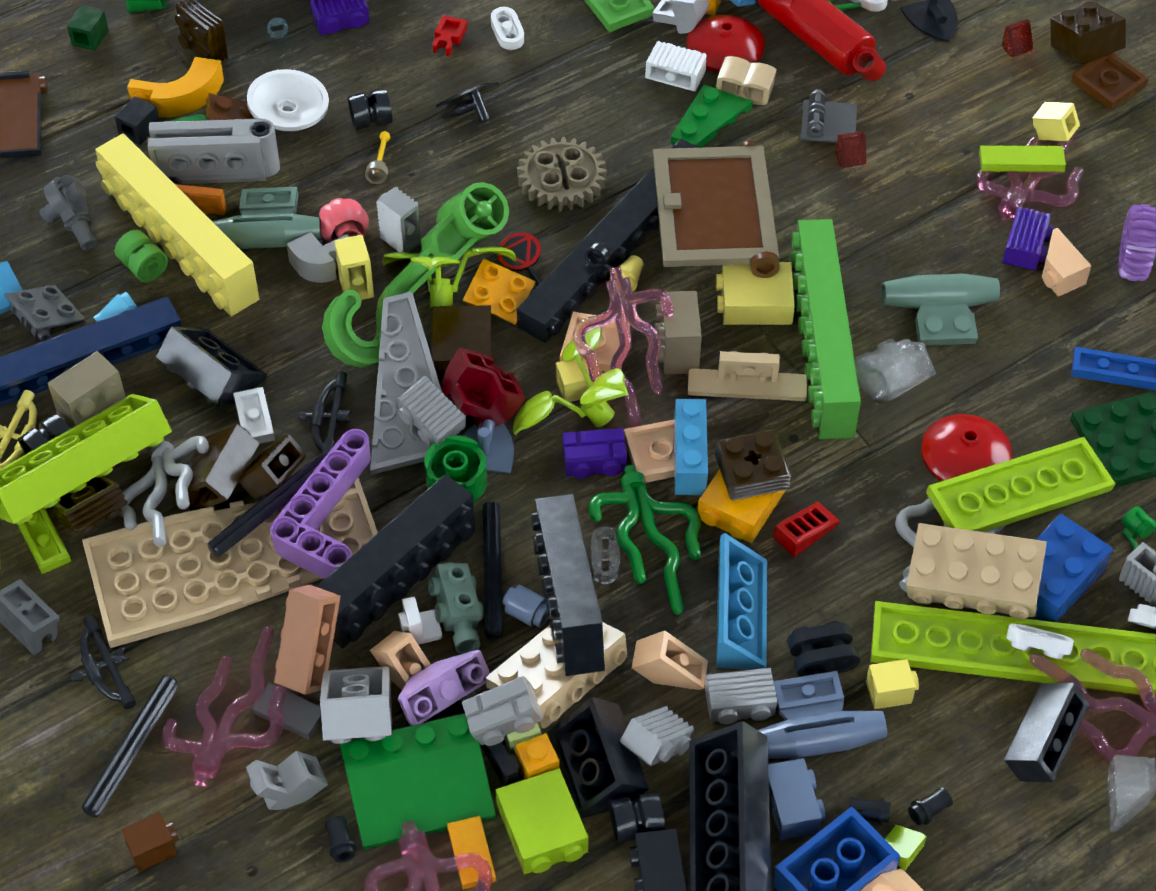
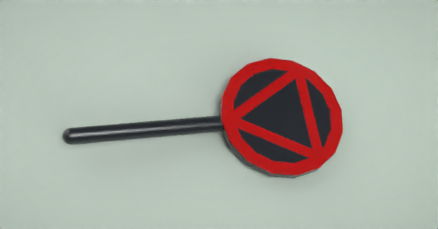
M515 233L502 240L498 247L512 250L516 255V262L509 257L497 255L499 263L511 271L527 269L533 280L536 281V285L539 286L542 282L532 268L541 256L542 249L539 240L534 235L528 233Z

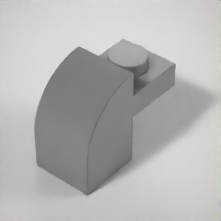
M661 0L652 12L653 20L655 22L676 25L679 34L689 33L705 15L709 3L708 0Z
M312 232L287 243L289 263L301 277L317 283L330 282L337 279L336 269L338 267L334 241L322 246ZM346 234L338 239L349 237V235Z
M295 751L277 766L255 760L246 767L251 779L250 786L257 796L264 797L270 810L287 809L305 802L328 785L317 757Z

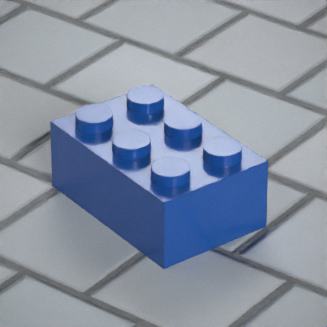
M1061 513L1036 539L1046 541V553L1035 616L1041 621L1058 622L1106 569L1113 547Z
M850 807L775 867L773 886L778 891H861L880 874L896 870L900 854L853 807Z

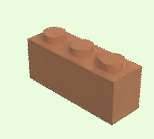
M312 585L289 589L274 683L302 694L321 690L323 671H328L340 595Z

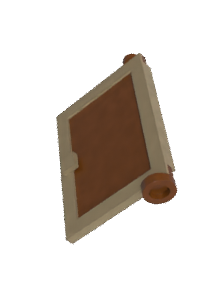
M747 140L741 146L653 149L663 267L750 264L751 272L756 277L769 278L777 274L780 269L779 251L764 147L757 146L756 142L752 140Z

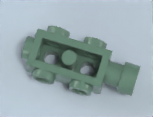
M447 562L437 564L433 576L428 580V592L430 596H436L437 599L435 606L436 621L438 623L443 622L445 631H454L453 642L456 652L465 654L475 651L481 646L478 632L475 629L478 622L483 618V606L477 600L475 592L476 580L470 574L468 563Z

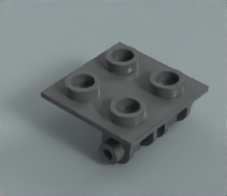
M820 89L814 90L810 94V99L804 100L800 140L855 145L857 104L826 102V95Z
M56 285L5 293V297L10 301L11 312L19 318V321L27 330H31L33 337L37 341L48 340L51 336V327L85 321L84 316Z

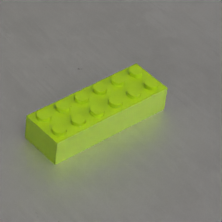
M131 394L1 468L0 519L12 524L25 523L39 509H46L60 502V497L68 492L74 493L86 487V482L92 478H99L109 474L113 470L112 467L121 461L128 462L139 455L138 451L163 442L164 436L171 433L172 430L158 401Z

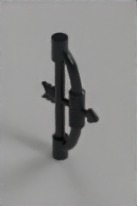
M343 371L337 372L335 380L327 384L322 390L318 400L314 403L313 413H308L305 410L298 414V417L304 421L307 418H311L310 428L312 429L314 444L325 456L335 445L334 437L337 420L350 423L351 420L348 416L353 413L352 410L339 411L342 392L345 391L348 377L347 373ZM334 389L335 395L332 412L325 413V401L331 390ZM329 418L327 440L322 443L320 430L322 429L323 419Z
M88 615L83 619L85 628L80 639L81 662L85 670L81 672L76 670L71 679L73 681H83V677L88 675L91 684L95 685L103 695L112 701L122 703L124 709H131L136 705V701L129 687L125 686L116 665L130 658L123 655L124 647L110 654L101 636L102 630L96 617ZM89 637L94 638L104 661L98 664L93 655L90 654ZM107 666L118 689L117 693H114L103 682L104 678L100 672L101 668Z

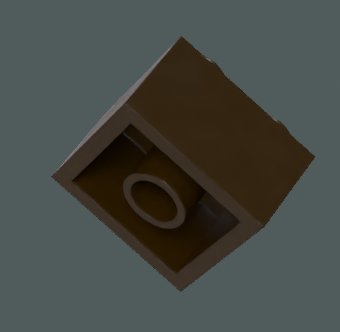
M1086 2L1081 7L1064 10L1061 14L1050 17L1051 47L1081 64L1126 48V19L1114 11L1099 5L1097 2Z

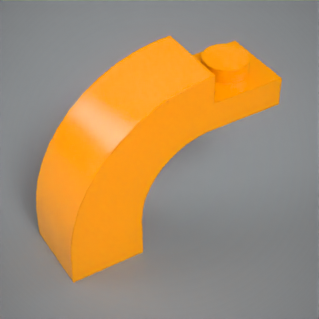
M195 57L189 71L183 77L168 83L130 79L127 86L130 100L135 96L141 100L151 102L156 106L159 118L178 117L197 111L206 105L209 93L217 95L222 86L224 78L221 61Z

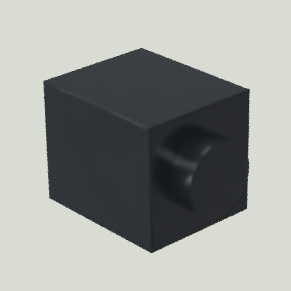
M135 96L114 116L118 134L124 133L132 142L141 145L150 136L149 123L159 122L156 106L149 101L141 100Z

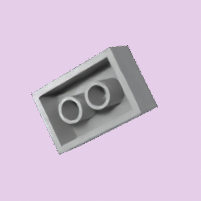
M389 666L323 671L320 696L323 741L331 740L332 743L341 744L351 741V738L362 737L369 741L384 739L387 735H392V696Z

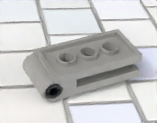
M267 119L149 123L150 138H148L147 147L150 160L167 177H178L183 184L266 181V177L273 176L280 170L274 124Z

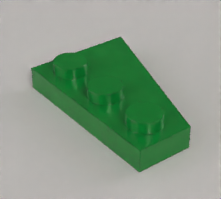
M704 84L672 133L670 144L675 145L682 138L699 148L703 147L717 136V132L726 125H732L736 121L737 116L743 112H749L752 109L753 101Z

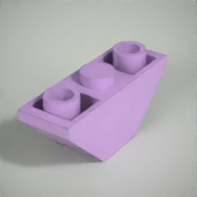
M480 650L434 662L408 679L398 697V701L409 726L423 723L462 697L486 684L485 678L490 672Z

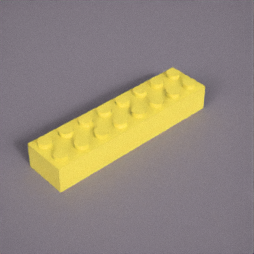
M124 133L95 149L98 159L96 166L102 175L103 180L100 183L105 193L109 196L112 194L116 198L119 207L123 211L127 210L132 215L137 226H143L147 230L149 237L154 243L159 242L163 246L166 255L171 260L175 259L179 263L185 275H191L195 279L197 286L203 293L208 292L214 304L220 310L224 309L232 317L260 300L253 262Z

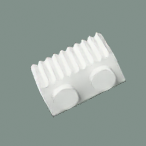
M657 41L646 61L645 78L696 92L706 71L707 55L705 53L701 54L696 50H686L680 46L676 47L670 43L666 44L665 42Z

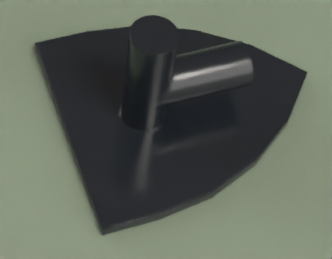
M926 0L900 7L905 17L914 27L933 38L949 42L955 33L958 20L957 12L951 0Z
M499 82L480 84L436 105V108L471 97V100L455 106V112L458 116L476 110L479 121L483 122L490 119L480 92L500 84Z

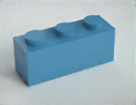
M676 399L674 411L675 495H702L706 490L708 478L706 399Z

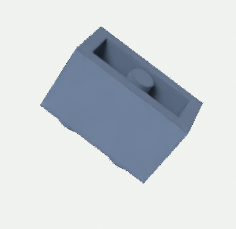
M804 758L769 764V806L779 840L819 833L821 821L825 819V809L822 800H817L814 793L816 779L813 770H807Z

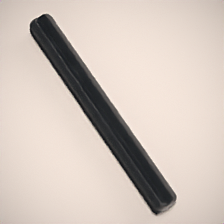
M324 454L316 456L283 482L278 489L272 491L207 543L209 551L214 556L220 557L287 504L326 456Z
M487 501L483 504L485 634L488 638H500L503 635L500 505L496 501Z
M164 675L159 680L82 804L85 814L94 818L101 814L177 690L178 684L175 678Z

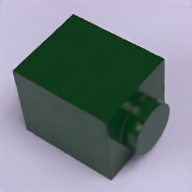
M82 5L67 25L71 45L93 51L97 49L109 31L104 11Z

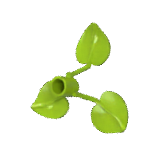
M496 246L468 249L464 253L461 263L460 260L453 258L416 257L419 253L407 252L388 253L383 257V266L394 261L410 258L412 263L421 264L429 270L435 267L436 278L432 280V276L427 279L428 292H430V307L453 306V292H458V284L469 257L479 254H497L509 257L516 262V255L512 250ZM441 264H460L453 285L450 284V279L441 278Z
M596 326L590 331L575 337L562 352V359L568 363L576 359L589 385V389L580 399L581 408L557 395L552 396L549 391L541 392L530 398L518 411L513 425L515 436L521 430L527 429L545 419L554 408L555 403H560L575 411L581 418L587 415L596 427L604 426L613 418L615 412L606 401L628 395L623 371L619 368L612 369L599 376L593 383L583 363V356L592 353L602 339V329L600 326Z

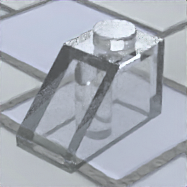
M1124 755L1113 756L1107 770L1110 831L1121 829L1150 804L1156 792L1155 758Z

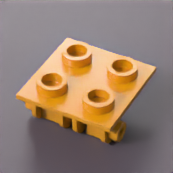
M483 258L462 301L467 303V306L491 305L492 315L516 324V309L530 295L536 281Z

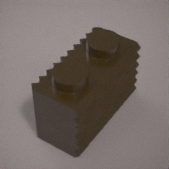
M287 434L266 447L244 470L239 482L250 496L258 501L263 496L278 489L303 462L306 454L292 436Z

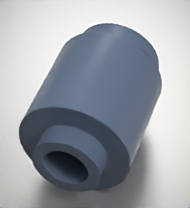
M518 585L515 589L511 587L507 591L503 599L505 613L531 627L536 625L541 628L548 620L545 597L522 585Z

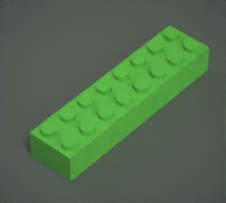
M798 220L797 232H792V249L794 251L789 253V262H791L792 268H795L792 279L793 290H798V295L795 297L796 312H801L802 316L798 320L799 334H804L805 338L802 340L801 345L802 357H807L808 362L805 363L806 380L811 381V386H808L809 404H814V410L811 411L812 427H817L819 439L855 438L861 399L833 220Z

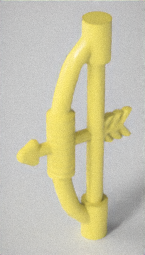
M29 390L23 391L8 429L6 426L0 425V438H3L0 443V460L11 438L18 440L20 436L36 427L37 409L32 401L35 395ZM29 409L28 424L25 425L21 435L14 433L24 411ZM18 441L12 455L5 462H0V469L19 459L22 454H25Z

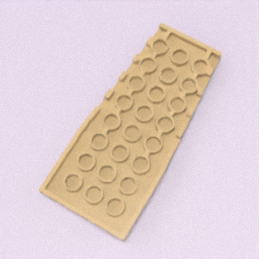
M359 478L356 479L317 529V531L348 546L352 555L378 533ZM242 500L229 503L230 508L214 511L213 507L163 517L166 544L162 547H157L153 542L152 524L150 521L138 524L134 530L123 528L83 539L82 542L110 648L201 623L282 594L291 588L301 587L323 579L279 556L274 550L270 527L287 504L220 557L214 556L209 551L207 543L258 502L244 505Z

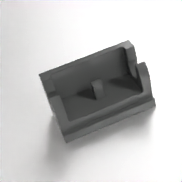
M21 579L0 590V623L33 655L42 650V639L46 635L52 642L55 641L57 637V622L60 621V617Z

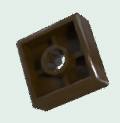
M184 0V2L180 1V4L176 3L177 15H175V21L179 26L180 35L178 36V41L184 49H191L199 58L224 61V58L228 59L223 19L197 0Z
M774 430L716 441L715 456L731 500L790 488L791 474Z
M105 476L94 477L86 482L87 485L82 490L74 493L68 492L60 497V502L50 507V511L56 517L55 521L72 532L85 534L95 528V522L104 517L106 519L116 517L122 512V507L128 501L124 499L125 495L119 489V484Z

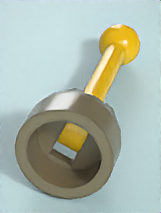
M383 131L379 135L381 143L377 160L371 161L366 168L365 177L373 184H382L387 179L388 168L382 161L386 142L390 139V134L387 131Z

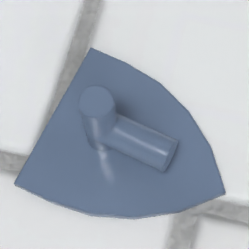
M487 419L484 420L482 428H477L475 424L470 427L463 436L471 438L479 444V448L486 455L487 471L511 474L514 461V445L505 424L503 423L495 427V422Z

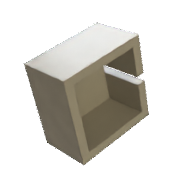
M697 291L661 292V304H656L655 308L656 322H660L655 323V340H658L657 363H663L664 375L689 374V369H699L702 335Z
M98 351L48 382L57 415L65 421L70 429L126 398L119 371Z

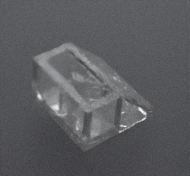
M894 339L886 340L877 346L878 349L872 353L867 352L855 358L858 383L874 400L891 401L936 374L924 343L911 342L910 339L895 342Z

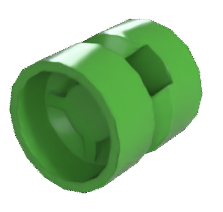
M136 229L127 232L118 240L115 246V256L141 282L154 281L159 278L167 267V255L141 230Z

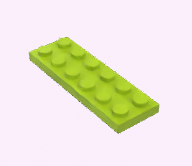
M1085 437L929 485L926 494L947 527L987 532L1113 490L1115 482Z

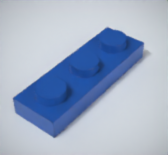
M1075 347L1071 376L1156 390V360Z

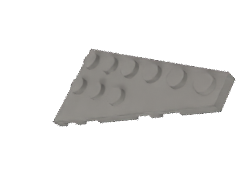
M412 292L383 298L370 475L424 462L427 450L433 445V443L427 445L418 435L417 431L419 429L412 422L406 424L397 413V398L424 376L442 393Z

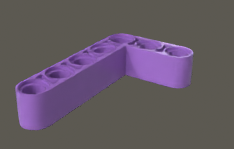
M351 429L344 433L270 527L273 547L279 556L324 579L352 556L348 546L317 531V529L369 464L371 452L369 437L366 432L360 429Z

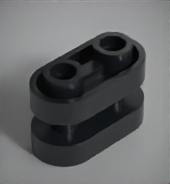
M831 621L825 625L810 628L806 626L796 628L787 639L791 654L796 656L794 665L799 677L833 671L843 673L854 669L860 663L856 647L850 644L853 640L850 628L847 624L840 623L839 621Z

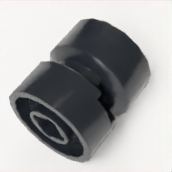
M386 89L370 91L368 96L364 93L348 96L350 116L355 130L368 128L372 122L376 125L393 122L391 105Z
M54 413L39 423V430L32 428L20 436L18 442L26 455L68 431L70 428L60 416Z
M657 791L638 794L634 801L629 796L609 800L611 822L617 844L635 841V833L665 830L663 809Z

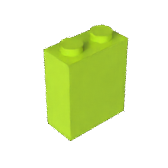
M560 768L496 789V805L524 875L531 872H544L554 864L562 861L573 862L580 859L585 853H588V835Z

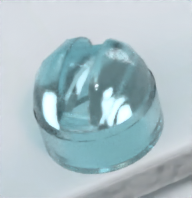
M275 17L268 22L267 32L272 38H283L288 32V24L284 19ZM283 25L284 30L271 32L270 27Z

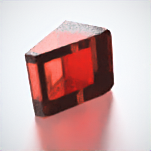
M1029 19L1005 27L1001 46L1010 57H1016L1033 50Z
M865 131L838 135L835 155L841 168L866 164Z

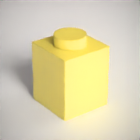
M1044 102L1033 116V125L1039 140L1069 141L1080 126L1074 103Z
M590 355L583 356V363L594 383L602 375L599 365L594 366ZM576 359L568 363L565 361L556 363V382L562 398L568 402L580 400L582 395L589 389V385Z
M908 659L869 665L866 684L874 709L912 704L915 690L919 689V681L916 671H911Z

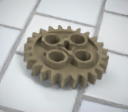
M562 137L561 142H556L554 138H551L550 144L541 140L540 148L532 145L531 152L525 151L524 159H519V167H517L518 185L522 187V194H528L529 201L537 199V206L547 203L548 210L554 205L558 206L559 211H562L563 206L566 205L570 210H573L576 203L583 208L584 200L592 203L593 195L600 196L601 189L605 188V180L607 179L606 162L602 161L601 153L595 154V147L586 149L587 142L585 141L578 145L576 144V138H573L570 143L566 142L565 137ZM557 158H559L560 161H561L562 172H561V169L558 167V159H557ZM562 175H563L564 180H566V188H567V190L564 189V186H563V183H562Z

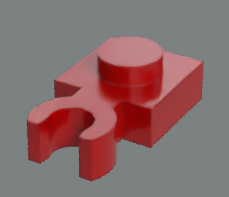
M443 15L434 32L435 39L432 42L433 53L436 54L439 48H445L446 56H450L453 52L452 44L460 45L468 29V20Z

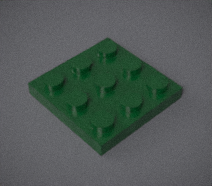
M1154 391L1072 412L1070 420L1080 438L1085 437L1115 482L1114 488L1156 477V394Z

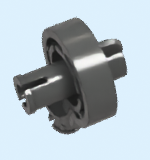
M71 175L55 177L44 187V194L49 204L39 210L40 215L50 224L58 217H61L64 222V228L67 231H73L82 250L86 251L94 248L98 244V240L89 226L91 216L88 213L87 192L85 188Z

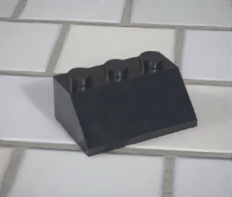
M171 327L156 356L165 364V368L168 371L180 375L185 379L187 386L202 392L205 395V400L216 406L235 404L233 393L254 389L268 375L208 329Z
M594 697L547 732L559 759L560 771L581 819L610 811L609 800L629 796L634 801L638 794H644L649 790L638 756L620 743L627 725L619 704Z

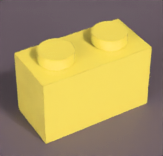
M363 235L334 240L338 275L343 292L354 290L359 293L361 300L373 298L374 289L371 263Z

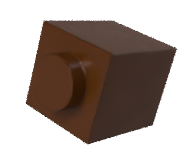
M160 812L121 829L138 872L177 855L174 842L179 840L172 821L165 824Z

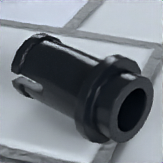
M939 787L922 800L915 799L912 801L911 807L908 808V813L917 825H928L933 816L952 806L953 800L945 788Z
M850 797L849 807L863 809L855 810L865 820L878 821V825H882V822L889 823L891 802H884V798H881V801Z
M335 816L325 822V828L331 843L329 853L336 862L351 860L355 856L354 852L356 851V844L350 839L346 825L347 821L343 816Z

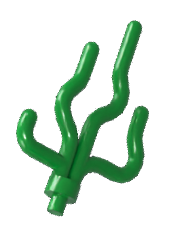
M634 465L626 466L624 468L625 475L620 480L623 492L600 493L592 497L588 504L589 517L593 522H599L602 518L600 509L602 505L626 504L627 515L616 529V539L619 547L627 554L630 560L634 581L637 584H643L646 581V574L639 549L628 536L630 529L639 519L640 511L643 529L647 538L667 555V561L664 566V580L671 610L675 615H680L684 611V606L676 576V571L680 564L679 551L671 540L658 532L652 512L659 514H682L688 519L689 525L685 533L688 554L692 560H698L701 557L698 542L701 518L698 512L687 503L660 502L653 499L647 491L643 473L637 472Z

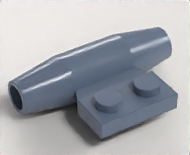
M837 671L774 681L779 716H782L785 721L758 730L767 736L768 759H798L847 751L887 737V725L883 711H842L844 695Z

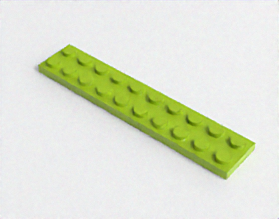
M875 601L870 662L885 663L908 659L909 666L914 668L1039 683H1075L1077 687L1156 696V634ZM1009 624L1026 625L1067 636L1074 640L1071 654L1063 655L1062 659H1057L1043 654L1044 650L1033 647L1029 651L1017 649L1011 646L1012 641L1006 638Z

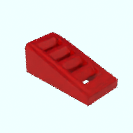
M816 502L777 524L774 528L773 538L793 557H796L839 525L840 520L821 503ZM818 513L826 522L823 523L815 514ZM811 519L817 527H814L807 520ZM800 525H803L808 531L805 532ZM795 530L800 536L797 537L792 531Z

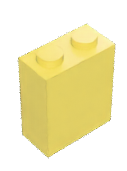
M779 262L780 269L778 273L769 278H759L753 275L750 264L722 265V273L716 274V291H721L722 296H717V313H723V325H792L795 304L791 262Z

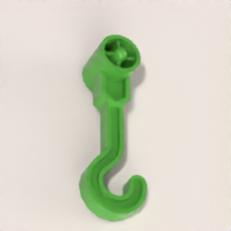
M485 182L473 183L444 202L437 212V224L421 239L422 250L416 257H448L458 260L469 248L476 246L502 230L509 216L508 203L503 193L492 184ZM410 262L385 288L378 299L376 310L377 331L373 341L361 340L352 329V316L360 308L362 302L359 293L354 290H347L337 296L325 311L322 325L325 343L332 354L346 365L358 368L379 364L383 298L408 292L414 293L435 272V267L429 270L421 264ZM441 264V267H448L451 264Z

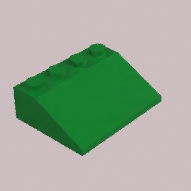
M465 713L392 730V735H387L382 740L369 741L362 737L340 744L363 850L447 830V823L480 816L481 821L496 818L480 744L470 732Z

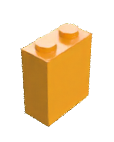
M719 469L698 501V514L705 524L716 526L737 539H743L752 543L786 490L731 500Z

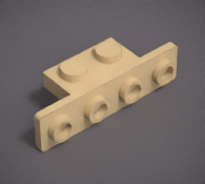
M720 351L718 370L689 369L688 395L806 401L807 380L805 374L778 373L780 354Z

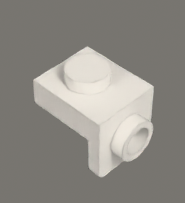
M415 596L402 599L403 612L398 613L402 632L408 631V633H411L418 645L442 639L440 624L435 619V610L419 613Z

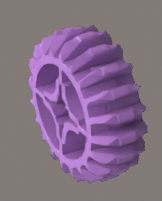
M1134 204L1128 210L1119 248L1118 271L1121 278L1128 279L1129 281H1144L1151 273L1156 252V207Z

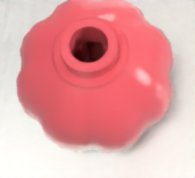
M336 198L330 203L325 204L319 211L320 235L325 244L336 240L333 231L337 238L346 234L349 237L357 235L365 237L369 218L356 200Z

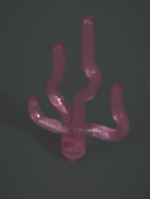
M1077 130L1069 139V141H1059L1056 145L1063 146L1064 156L1065 151L1067 150L1068 146L1070 145L1071 141L1076 135ZM1031 137L1026 146H1038L1040 141L1037 137ZM1075 167L1066 182L1068 193L1062 196L1046 191L1033 190L1040 179L1052 177L1060 172H1032L1023 186L1018 172H1006L1007 177L1011 181L1010 187L1007 188L987 181L986 179L990 172L981 171L980 169L975 181L982 191L1002 198L998 205L999 217L1007 221L1009 218H1015L1017 208L1023 207L1029 201H1040L1057 207L1073 204L1079 195L1078 182L1083 175V169Z
M621 266L611 268L609 271L612 281L606 282L610 297L609 308L602 314L585 318L579 322L573 333L574 345L579 354L585 359L590 379L594 382L602 374L595 352L586 343V332L592 328L607 325L615 319L620 344L611 360L610 370L615 368L622 370V364L631 348L629 322L632 327L647 337L649 347L645 359L650 386L654 393H660L663 389L657 361L661 349L660 338L657 331L639 317L636 304L657 300L661 304L663 314L670 317L674 314L673 302L670 296L661 289H648L633 293L630 278H623ZM625 377L628 395L624 396L630 426L631 428L643 426L634 388Z
M265 627L261 631L250 663L249 675L252 682L250 690L228 705L222 716L218 731L215 720L208 709L210 703L222 692L233 664L230 656H223L220 659L211 685L200 694L196 702L195 713L204 729L201 742L176 738L178 722L175 719H169L165 723L162 733L164 745L169 750L175 752L196 754L191 770L196 774L193 783L197 786L205 787L209 778L217 776L221 760L229 749L234 747L264 748L273 744L283 731L284 720L281 707L286 695V688L282 685H277L273 689L268 705L267 714L270 721L268 731L262 735L244 733L230 735L237 715L254 704L264 691L265 679L262 670L274 636L272 627Z
M1083 649L1080 653L1083 661L1113 678L1133 681L1139 689L1141 700L1147 710L1123 697H1111L1103 700L1092 698L1087 693L1082 682L1072 674L1040 654H1032L1029 660L1034 667L1060 683H1075L1090 704L1087 710L1092 712L1121 710L1145 724L1134 733L1124 749L1117 750L1109 745L1099 729L1083 719L1077 731L1088 737L1098 753L1105 759L1114 763H1124L1132 760L1139 753L1145 741L1149 737L1156 735V699L1147 676L1139 669L1127 665L1113 664L1090 649Z
M409 821L402 824L404 834L399 838L403 858L374 867L367 874L364 882L365 891H379L378 883L381 879L406 871L408 886L405 891H420L422 878L426 891H440L435 872L447 873L472 867L478 872L475 891H490L492 871L484 858L473 853L460 854L447 859L434 857L429 850L425 832L417 830L415 822Z

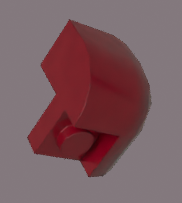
M459 347L444 374L442 393L455 404L457 409L465 416L471 415L477 428H482L484 420L487 419L494 421L495 427L510 420L525 401V397L512 373H507L506 375L501 369L493 365L494 358Z

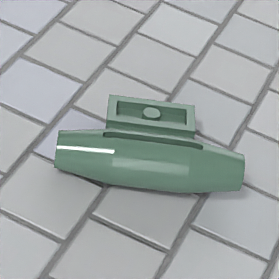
M297 187L242 189L239 205L241 215L212 221L241 249L287 247V243L310 232L318 241L322 240L320 235V217L296 214L299 196Z
M963 273L915 275L883 282L881 297L883 305L919 310L915 318L918 346L976 344L978 334L975 316L968 307L998 301L1000 297V283L998 278Z

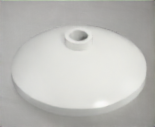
M286 69L265 73L253 81L247 92V106L255 119L271 121L274 124V128L280 131H299L317 124L328 110L329 98L323 84L313 76L301 71Z

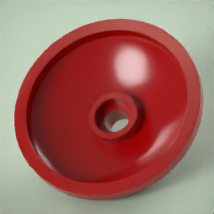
M724 14L711 16L699 21L696 27L688 33L686 47L690 50H696L701 54L705 53L707 55L706 70L719 73L725 57L728 56L739 57L750 63H758L764 53L765 41L761 31L750 21L738 16Z
M954 414L937 420L927 429L921 444L922 460L928 471L940 482L1011 460L1013 456L1012 446L1006 434L993 422L971 414Z

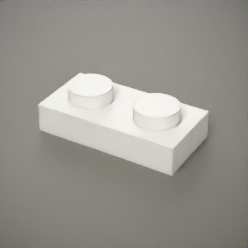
M263 387L233 393L240 426L247 429L259 444L274 441V432Z

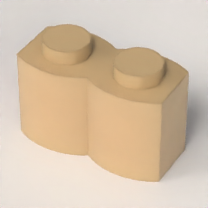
M728 56L725 57L719 72L716 89L751 100L753 104L766 105L774 86L777 69L768 64L750 63L739 57Z

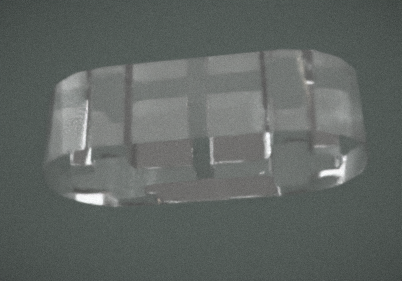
M602 526L595 529L591 537V574L598 583L610 584L619 576L620 551L616 539V530L609 526ZM602 539H608V549H602ZM602 561H608L609 571H602Z

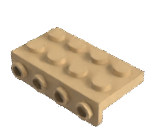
M919 523L906 584L907 595L919 604L940 603L951 609L966 607L977 609V611L984 614L999 612L1009 614L1016 619L1035 617L1046 553V541Z
M603 623L605 671L565 676L563 663L557 664L554 644L559 642L558 640L552 641L549 625L485 678L486 686L489 689H493L524 676L534 688L538 700L537 703L543 716V720L537 723L544 729L553 721H556L568 708L578 702L596 684H599L604 677L625 661L627 657L625 633Z

